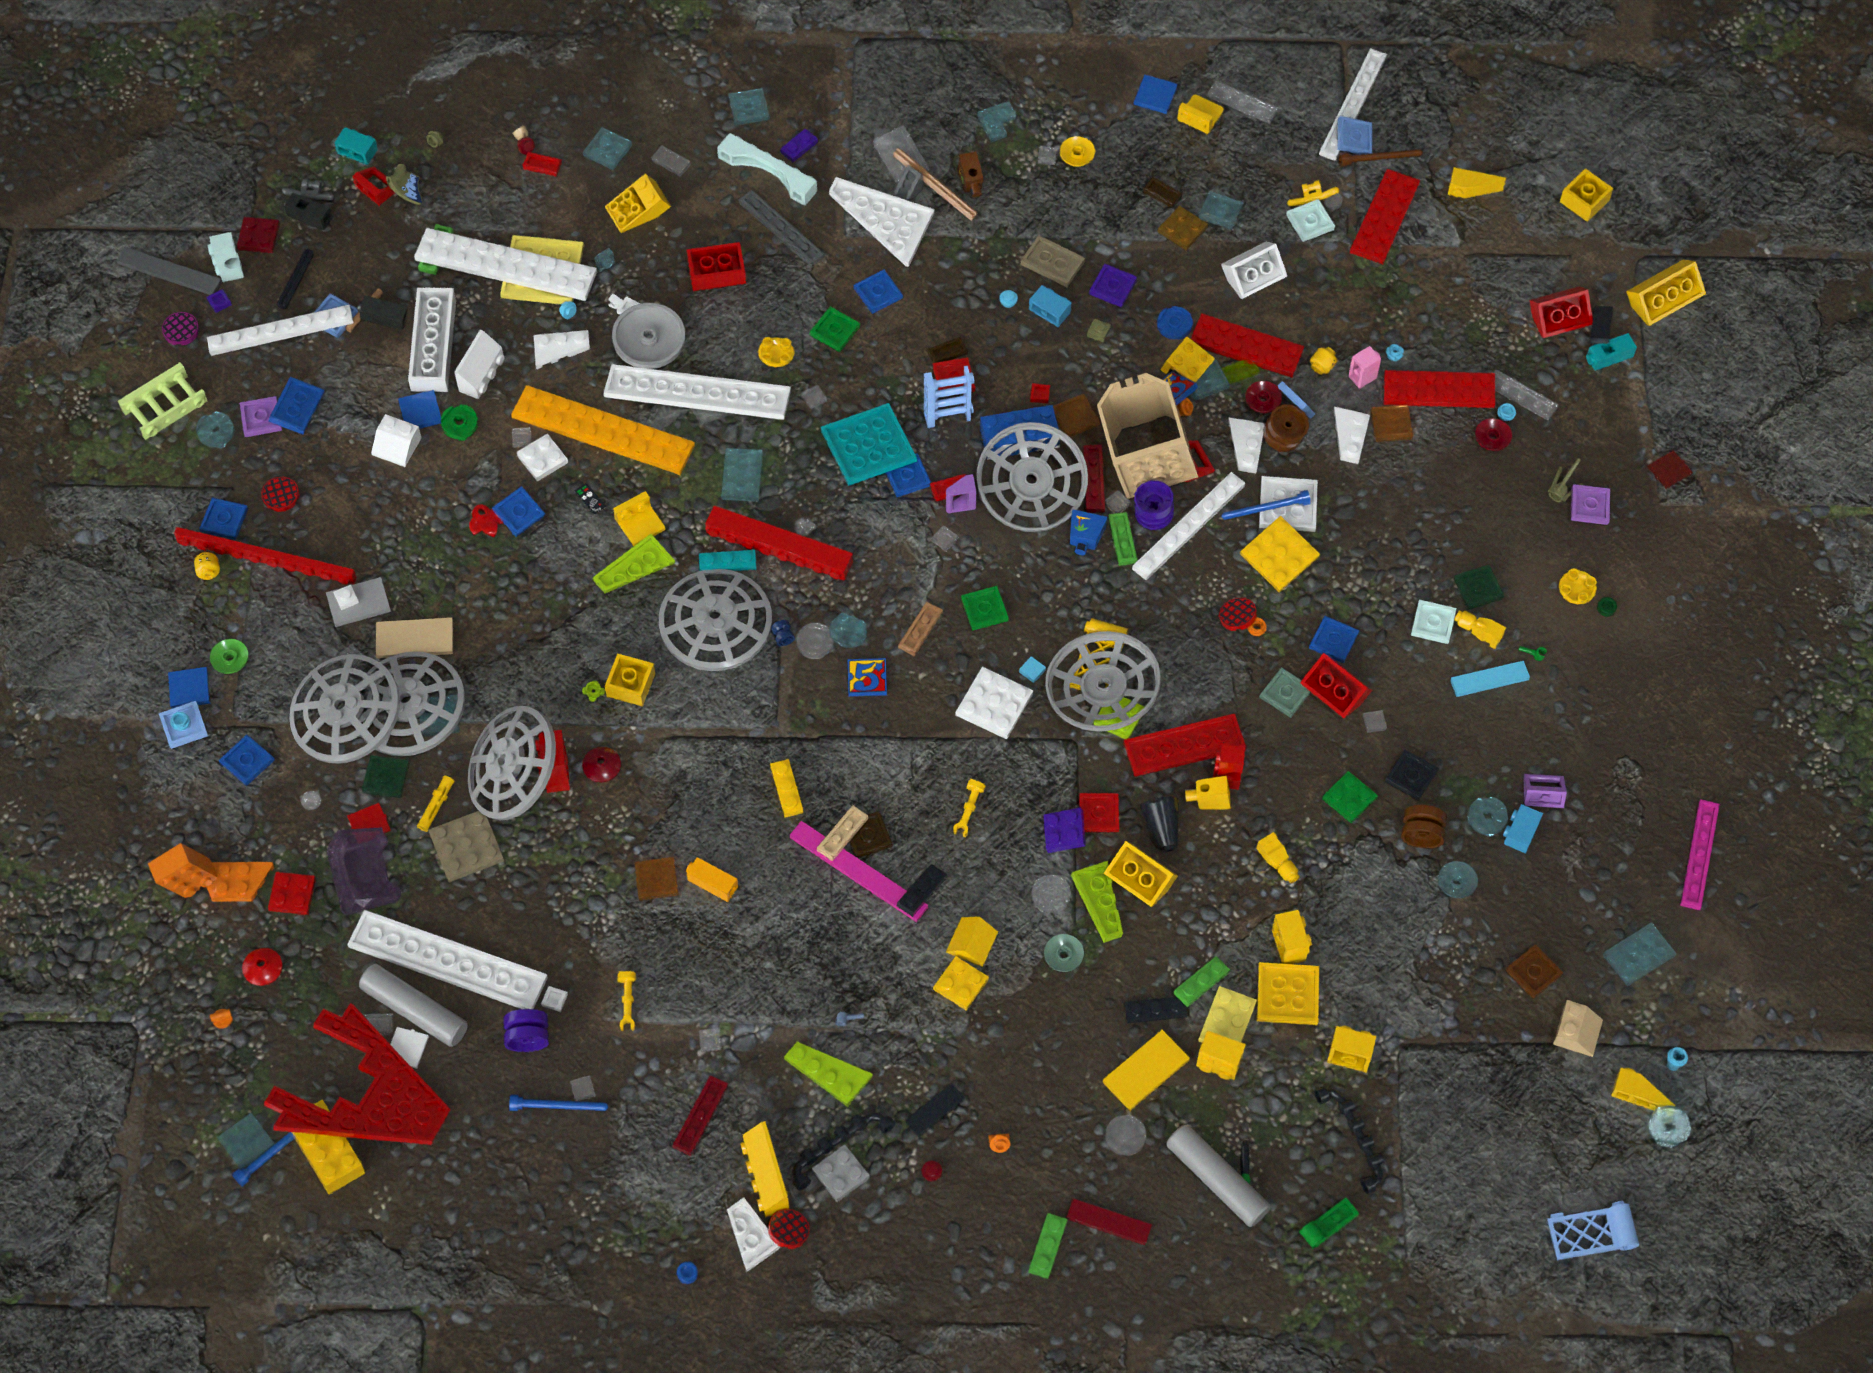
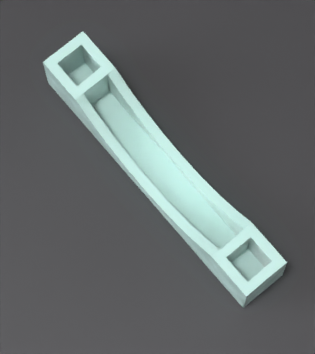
M729 133L717 147L718 158L732 166H753L772 173L785 185L790 198L804 206L817 192V181L813 177L801 173L797 168L790 167L784 161L772 157L768 152L761 151L755 145L743 141L739 136Z

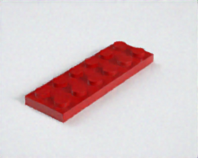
M1390 169L1386 170L1352 244L1351 254L1384 264L1418 189L1420 180Z
M1202 313L1191 337V340L1204 350L1291 378L1294 376L1305 347Z
M1385 370L1384 405L1495 408V373Z
M1235 713L1125 739L1123 742L1134 777L1215 758L1217 751H1221L1222 744L1242 746L1246 750Z

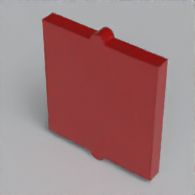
M379 803L347 815L351 825V832H354L359 844L391 831L386 820L387 815L383 813Z

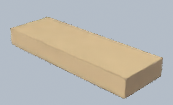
M852 805L820 843L817 851L833 861L869 819L868 815Z

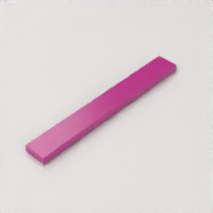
M801 821L790 834V839L916 923L928 909V905L925 903L912 917L898 908L897 902L907 891L845 849L833 861L817 851V847L825 839V836Z

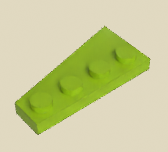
M650 534L595 575L593 581L604 593H608L675 564V560L655 537Z
M1108 861L1074 871L1071 874L1104 943L1120 938L1123 935L1119 912L1115 904L1116 898L1112 890V880L1104 874L1108 868Z
M796 1042L784 1056L787 1062L847 1107L873 1077V1074L799 1042Z

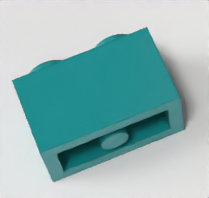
M345 127L334 142L337 154L366 165L370 163L378 150L376 140L372 136L364 135L354 129L350 130Z

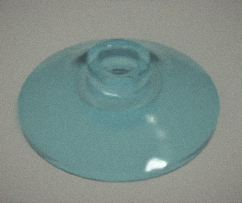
M1453 861L1441 868L1438 875V883L1442 891L1448 896L1465 898L1475 891L1478 877L1470 865L1460 861ZM1453 881H1459L1460 885L1455 884Z

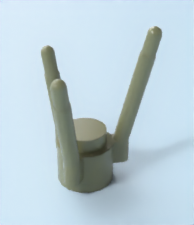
M1580 458L1573 464L1563 481L1557 484L1562 466L1558 468L1553 483L1548 490L1552 500L1556 502L1563 500L1565 502L1571 496V490L1567 493L1568 488L1565 484L1581 461Z

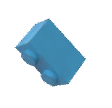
M1041 285L1029 299V310L1059 327L1071 313V302L1067 298L1056 294L1052 289Z
M1521 804L1519 810L1515 809L1511 816L1512 826L1507 825L1503 834L1506 837L1504 844L1526 854L1543 813Z

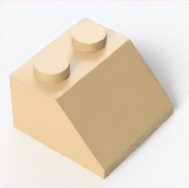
M1567 1000L1562 1011L1553 1045L1593 1057L1603 1019L1589 1007Z

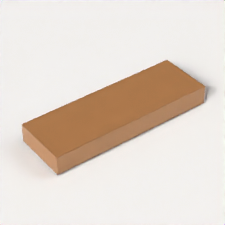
M926 601L899 643L898 648L915 656L942 615L943 609Z

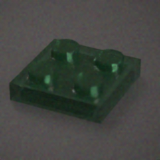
M1490 565L1454 576V581L1468 610L1500 601L1504 598V594Z
M370 755L362 792L365 794L401 798L409 761Z

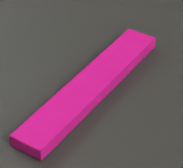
M1702 799L1699 801L1680 906L1696 910L1701 909L1719 803Z

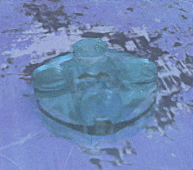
M212 412L213 415L209 416L204 415L196 425L199 440L206 446L223 448L234 435V425L228 415L221 412ZM218 427L219 430L217 432H212V428Z
M1494 797L1478 798L1470 806L1468 823L1478 833L1491 837L1501 832L1506 826L1508 820L1506 806ZM1483 813H1491L1492 819L1484 818L1485 816L1483 815Z
M1667 1105L1659 1106L1655 1109L1649 1118L1648 1128L1652 1138L1659 1145L1675 1147L1689 1137L1691 1124L1685 1111L1679 1107ZM1668 1122H1672V1124L1675 1125V1128H1671L1670 1131H1668L1664 1125Z

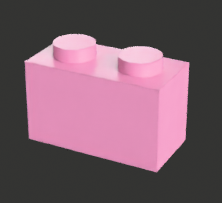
M1369 346L1352 356L1348 376L1359 389L1377 379L1381 362L1379 353Z

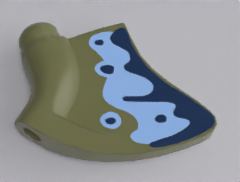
M398 164L394 174L387 176V184L403 199L413 204L421 205L422 198L418 189L420 177L407 172L404 164Z

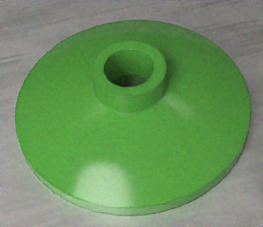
M226 639L213 647L210 653V662L218 672L225 674L235 673L246 665L249 653L247 647L241 641Z

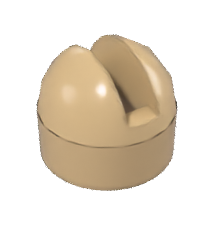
M522 126L515 130L513 135L517 140H520L523 137H528V131L525 126Z

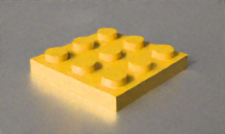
M1279 516L1240 551V555L1279 593L1320 557V553L1282 516Z
M1259 962L1257 1021L1318 1025L1319 966Z

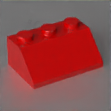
M1578 286L1530 300L1532 318L1542 338L1586 327L1593 323L1588 289Z
M1325 653L1321 655L1300 682V684L1344 719L1356 710L1372 692L1368 686Z

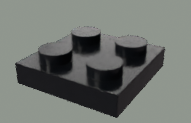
M1404 750L1385 782L1419 801L1439 768Z

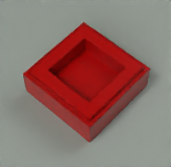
M1032 383L1030 402L1048 404L1050 385Z

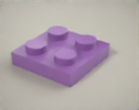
M276 396L240 403L245 437L282 431L281 426L269 422V417L277 403Z
M1573 484L1571 490V521L1608 525L1610 521V489Z

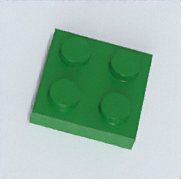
M829 307L811 329L810 336L841 352L860 328V323Z
M997 586L961 595V601L972 631L1008 621V615Z
M1348 771L1323 795L1322 800L1352 824L1377 799L1378 795Z

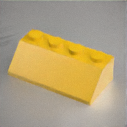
M1681 260L1626 291L1631 307L1648 326L1706 294L1696 261Z
M764 1121L743 1134V1142L740 1145L743 1155L747 1154L749 1161H746L748 1173H753L754 1180L751 1183L754 1193L758 1192L760 1199H757L759 1211H764L765 1217L774 1215L777 1211L789 1209V1203L768 1128Z

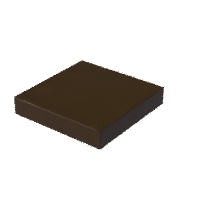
M880 811L868 814L869 819L849 841L855 857L861 858L893 847Z

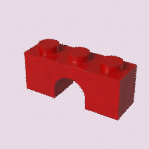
M1222 744L1221 751L1216 753L1213 778L1227 776L1229 789L1239 790L1241 773L1244 766L1245 747Z

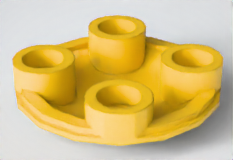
M765 337L759 346L758 354L764 364L771 367H783L793 359L794 348L788 338Z
M1573 568L1560 579L1559 590L1563 598L1568 602L1577 605L1585 604L1595 596L1597 581L1588 573Z

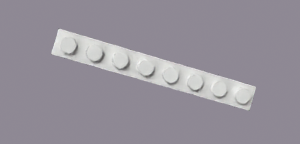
M1370 48L1324 141L1319 155L1336 161L1341 151L1338 150V118L1340 116L1357 118L1387 54Z
M345 305L207 337L209 352L213 356L353 324L354 322L350 305Z
M1232 472L1227 475L1133 565L1132 570L1145 580L1150 578L1245 487V482Z

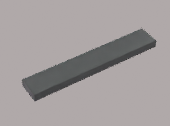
M753 190L739 199L741 206L810 267L824 257V253Z
M124 247L116 260L119 265L209 295L217 292L222 284L220 278Z

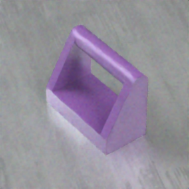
M973 474L964 476L946 489L947 513L976 509V487ZM963 494V495H961L960 497H958L956 500L953 501V496H954V495Z
M1524 774L1525 806L1564 808L1567 793L1564 776ZM1530 782L1559 783V787L1531 786Z

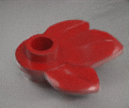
M480 504L472 510L473 518L469 522V528L473 535L483 531L485 534L495 537L498 524L504 523L492 509ZM483 511L485 514L480 515L478 512Z

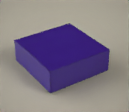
M223 289L206 297L215 313L232 305Z

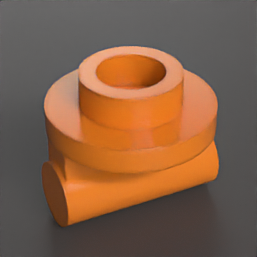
M1185 398L1177 405L1180 416L1191 415L1193 403L1190 399Z
M219 1009L215 1013L210 1014V1019L215 1027L224 1029L231 1025L233 1016L230 1009Z
M1009 1133L988 1135L990 1148L994 1152L1002 1153L1010 1147Z

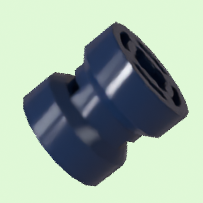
M780 620L771 626L773 634L776 635L775 640L778 646L789 645L795 640L793 632L790 631L791 626L788 620Z

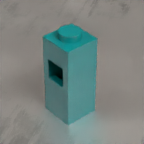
M1629 333L1610 339L1609 344L1590 346L1586 359L1588 364L1592 365L1596 371L1634 357L1637 346Z

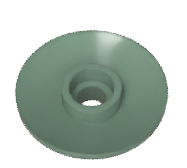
M1059 934L1052 937L1046 943L1044 957L1047 964L1054 970L1069 972L1076 969L1082 963L1084 949L1081 942L1074 936ZM1064 953L1067 957L1061 958L1060 955Z

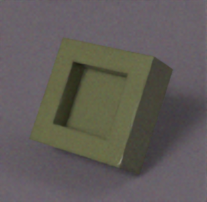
M1094 319L1087 332V337L1104 343L1111 325Z

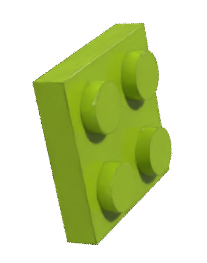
M1123 697L1118 703L1123 709L1132 701ZM1137 703L1126 714L1131 718L1139 713L1144 706ZM1111 706L1102 707L1098 715L1112 714L1115 711ZM1119 717L1108 720L1095 719L1094 725H1111L1122 721ZM1140 719L1130 725L1108 732L1123 739H1129Z

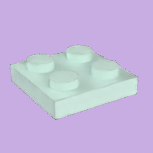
M1319 199L1291 209L1286 214L1302 242L1333 231L1335 228L1334 223Z
M1419 600L1411 636L1448 644L1456 608Z

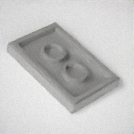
M381 577L351 585L359 603L343 610L340 609L333 592L336 590L326 592L335 627L391 612Z

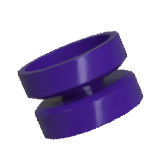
M521 1009L509 1012L503 1017L504 1030L506 1031L504 1034L505 1048L516 1052H533L548 1046L549 1034L546 1030L548 1028V1015L545 1012L535 1009Z

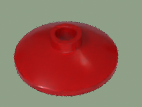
M259 948L250 952L242 965L243 975L246 980L257 986L273 983L280 976L283 968L282 959L279 954L269 948ZM260 962H265L263 966H258Z

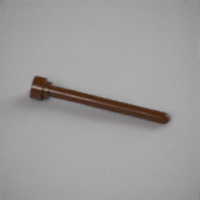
M1421 149L1359 155L1342 152L1339 153L1340 167H1345L1352 164V162L1421 156L1423 152Z

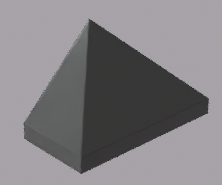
M907 165L892 196L911 202L923 189V174Z

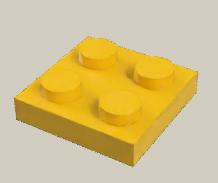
M955 956L933 986V990L967 1011L988 982L989 977Z

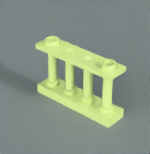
M178 363L118 400L122 412L125 415L132 412L143 425L140 427V430L145 440L155 436L162 429L207 402L203 389L195 392L185 380L188 376L181 363ZM177 383L190 396L182 402L169 389ZM161 393H164L174 406L166 412L154 399ZM145 403H148L158 415V417L150 422L138 409Z

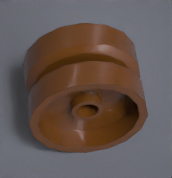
M1284 404L1276 407L1263 428L1265 441L1270 447L1280 452L1295 450L1308 432V418L1296 406Z
M1413 805L1405 809L1401 839L1406 844L1423 849H1432L1443 845L1445 838L1444 829L1447 823V815L1444 811L1428 805Z

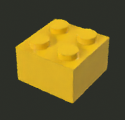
M1585 168L1563 189L1560 203L1588 222L1610 201L1613 188Z
M617 653L605 684L606 696L643 707L655 677L654 663Z
M1299 910L1276 914L1274 918L1272 933L1282 964L1306 961L1307 954L1310 953L1311 938L1305 932L1306 922L1304 916H1300Z
M1336 1026L1327 1063L1367 1073L1376 1036L1368 1031L1359 1032L1352 1030L1348 1026Z
M1207 1030L1199 1050L1196 1066L1204 1072L1219 1074V1077L1223 1079L1235 1080L1246 1044Z

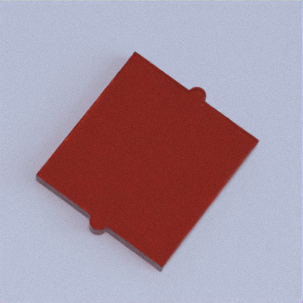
M1674 450L1647 466L1655 475V479H1658L1666 489L1692 474V471L1685 464V460H1682Z

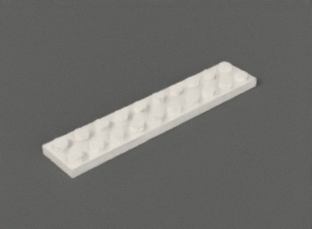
M426 228L415 254L416 261L586 301L597 274V269L594 267Z
M612 364L604 390V397L784 420L791 387Z
M364 910L348 942L349 948L520 1009H534L548 978L547 974L366 910Z

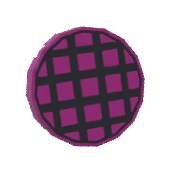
M174 313L168 316L162 325L163 336L172 345H187L198 336L199 324L196 318L189 313Z

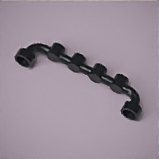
M1323 1086L1315 1089V1098L1319 1104L1329 1102V1097H1334L1338 1101L1339 1109L1345 1115L1351 1132H1354L1359 1148L1364 1151L1367 1163L1375 1173L1373 1179L1371 1176L1362 1178L1361 1186L1366 1194L1376 1191V1186L1383 1179V1171L1380 1165L1384 1161L1379 1152L1373 1153L1371 1147L1374 1146V1141L1371 1135L1365 1136L1361 1129L1365 1128V1124L1361 1117L1355 1118L1352 1112L1355 1111L1353 1100H1346L1343 1094L1336 1089H1325Z
M870 1113L864 1117L861 1114L855 1115L851 1119L853 1125L847 1129L844 1125L839 1126L834 1131L835 1137L830 1140L827 1137H823L817 1143L819 1148L814 1151L807 1148L800 1154L802 1159L795 1164L793 1169L794 1186L798 1191L807 1188L811 1183V1179L806 1173L801 1174V1170L805 1166L815 1163L817 1158L823 1154L830 1153L839 1143L846 1142L855 1132L864 1130L870 1122L878 1121V1128L882 1133H887L894 1128L896 1124L890 1116L885 1117L880 1113Z

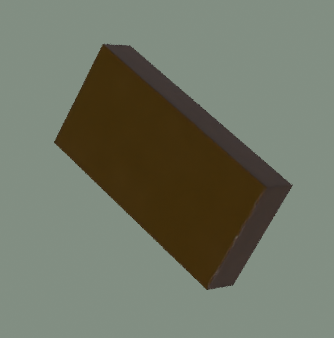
M1154 177L1143 188V193L1170 208H1173L1182 197L1181 192Z
M958 337L927 349V353L932 362L937 363L967 355L968 350L962 338Z

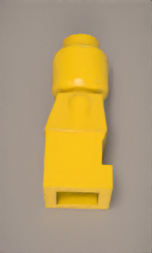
M1459 610L1454 619L1458 626L1467 631L1472 630L1471 633L1481 641L1489 643L1493 649H1496L1506 630V627L1492 619L1481 617L1477 619L1474 614L1468 611L1462 612Z
M1273 832L1258 841L1256 849L1269 865L1278 870L1284 881H1289L1292 884L1300 878L1298 875L1299 870L1291 860H1288L1289 856L1284 845L1280 843L1277 839L1278 837Z

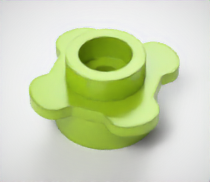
M591 681L586 687H583L582 693L589 697V701L595 702L600 695L603 696L605 694V689L601 688L598 681Z

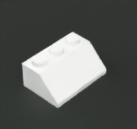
M1267 241L1221 264L1227 281L1241 299L1287 277L1276 243Z
M482 330L478 332L455 370L459 392L479 399L481 394L486 392L487 384L490 379L492 380L495 377L496 369L504 361L502 347Z

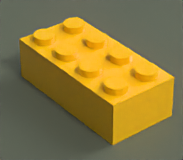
M323 1100L314 1104L330 1112ZM292 1132L328 1195L365 1174L360 1160L346 1137Z

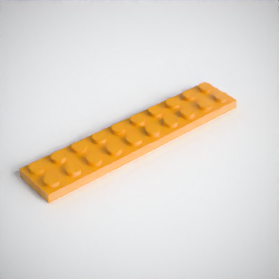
M526 385L511 413L512 418L678 475H681L695 447V442L528 385Z

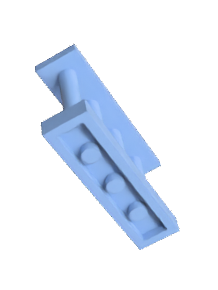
M964 366V376L942 380L933 379L931 372L924 373V416L927 428L935 427V420L938 417L965 413L967 421H971V413H974L971 402V384L974 383V376L972 372L969 373L968 366ZM964 383V386L938 390L940 387ZM963 393V396L938 400L940 397ZM963 403V406L938 410L939 407Z

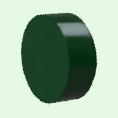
M1610 597L1600 599L1597 605L1599 614L1605 617L1614 615L1617 609L1616 601Z

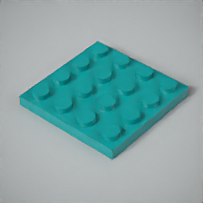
M889 403L821 426V432L848 486L917 462V457Z

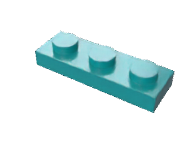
M755 550L699 553L700 571L714 569L732 571L756 570Z

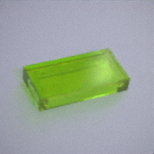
M1242 360L1220 368L1219 373L1227 386L1260 373V370L1255 363L1251 362V364H1248V361Z

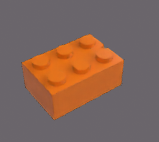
M182 843L148 863L156 884L184 898L195 895L200 890V887H207L218 878L210 858Z

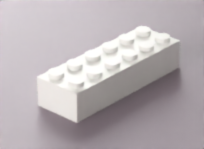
M417 288L408 376L411 392H427L434 390V392H448L456 297L453 288Z

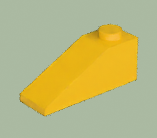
M1454 167L1448 195L1468 198L1500 192L1504 189L1506 178Z
M1620 1068L1611 1094L1612 1097L1671 1116L1675 1105L1644 1076L1636 1073L1635 1070Z

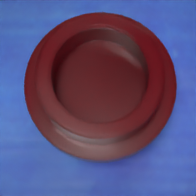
M523 137L518 141L517 147L520 153L527 155L528 152L534 150L535 144L531 138Z
M928 1161L922 1167V1175L928 1181H936L942 1175V1167L936 1161Z

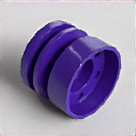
M1158 480L1147 481L1137 488L1134 494L1137 522L1149 530H1159L1170 524L1174 517L1173 492L1166 483Z

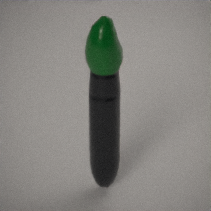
M1244 1140L1241 1145V1176L1250 1184L1249 1144Z

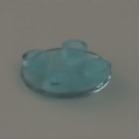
M841 613L830 624L829 632L831 638L840 646L854 648L860 646L866 639V623L854 616Z

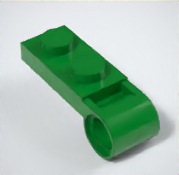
M1345 1198L1317 1220L1305 1225L1299 1233L1312 1249H1315L1358 1217L1359 1212Z

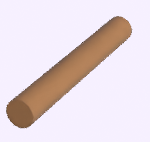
M377 289L371 297L379 299L383 294L382 290ZM360 312L353 317L354 323L348 324L345 327L347 331L351 332L361 321Z

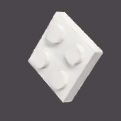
M548 434L516 452L518 458L536 481L541 480L568 463L566 456Z

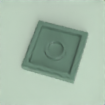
M1281 667L1262 691L1259 698L1292 718L1311 692L1300 684L1302 680Z

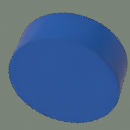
M683 1262L678 1266L677 1277L679 1281L684 1284H691L697 1279L698 1270L695 1264Z

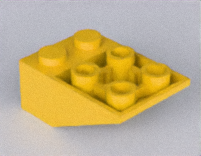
M644 174L605 207L619 231L623 233L658 218L671 206L657 182L647 174Z

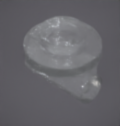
M801 517L795 522L796 526L794 527L797 534L806 536L816 528V525L809 517Z
M318 790L309 791L299 796L302 806L307 810H314L321 803Z

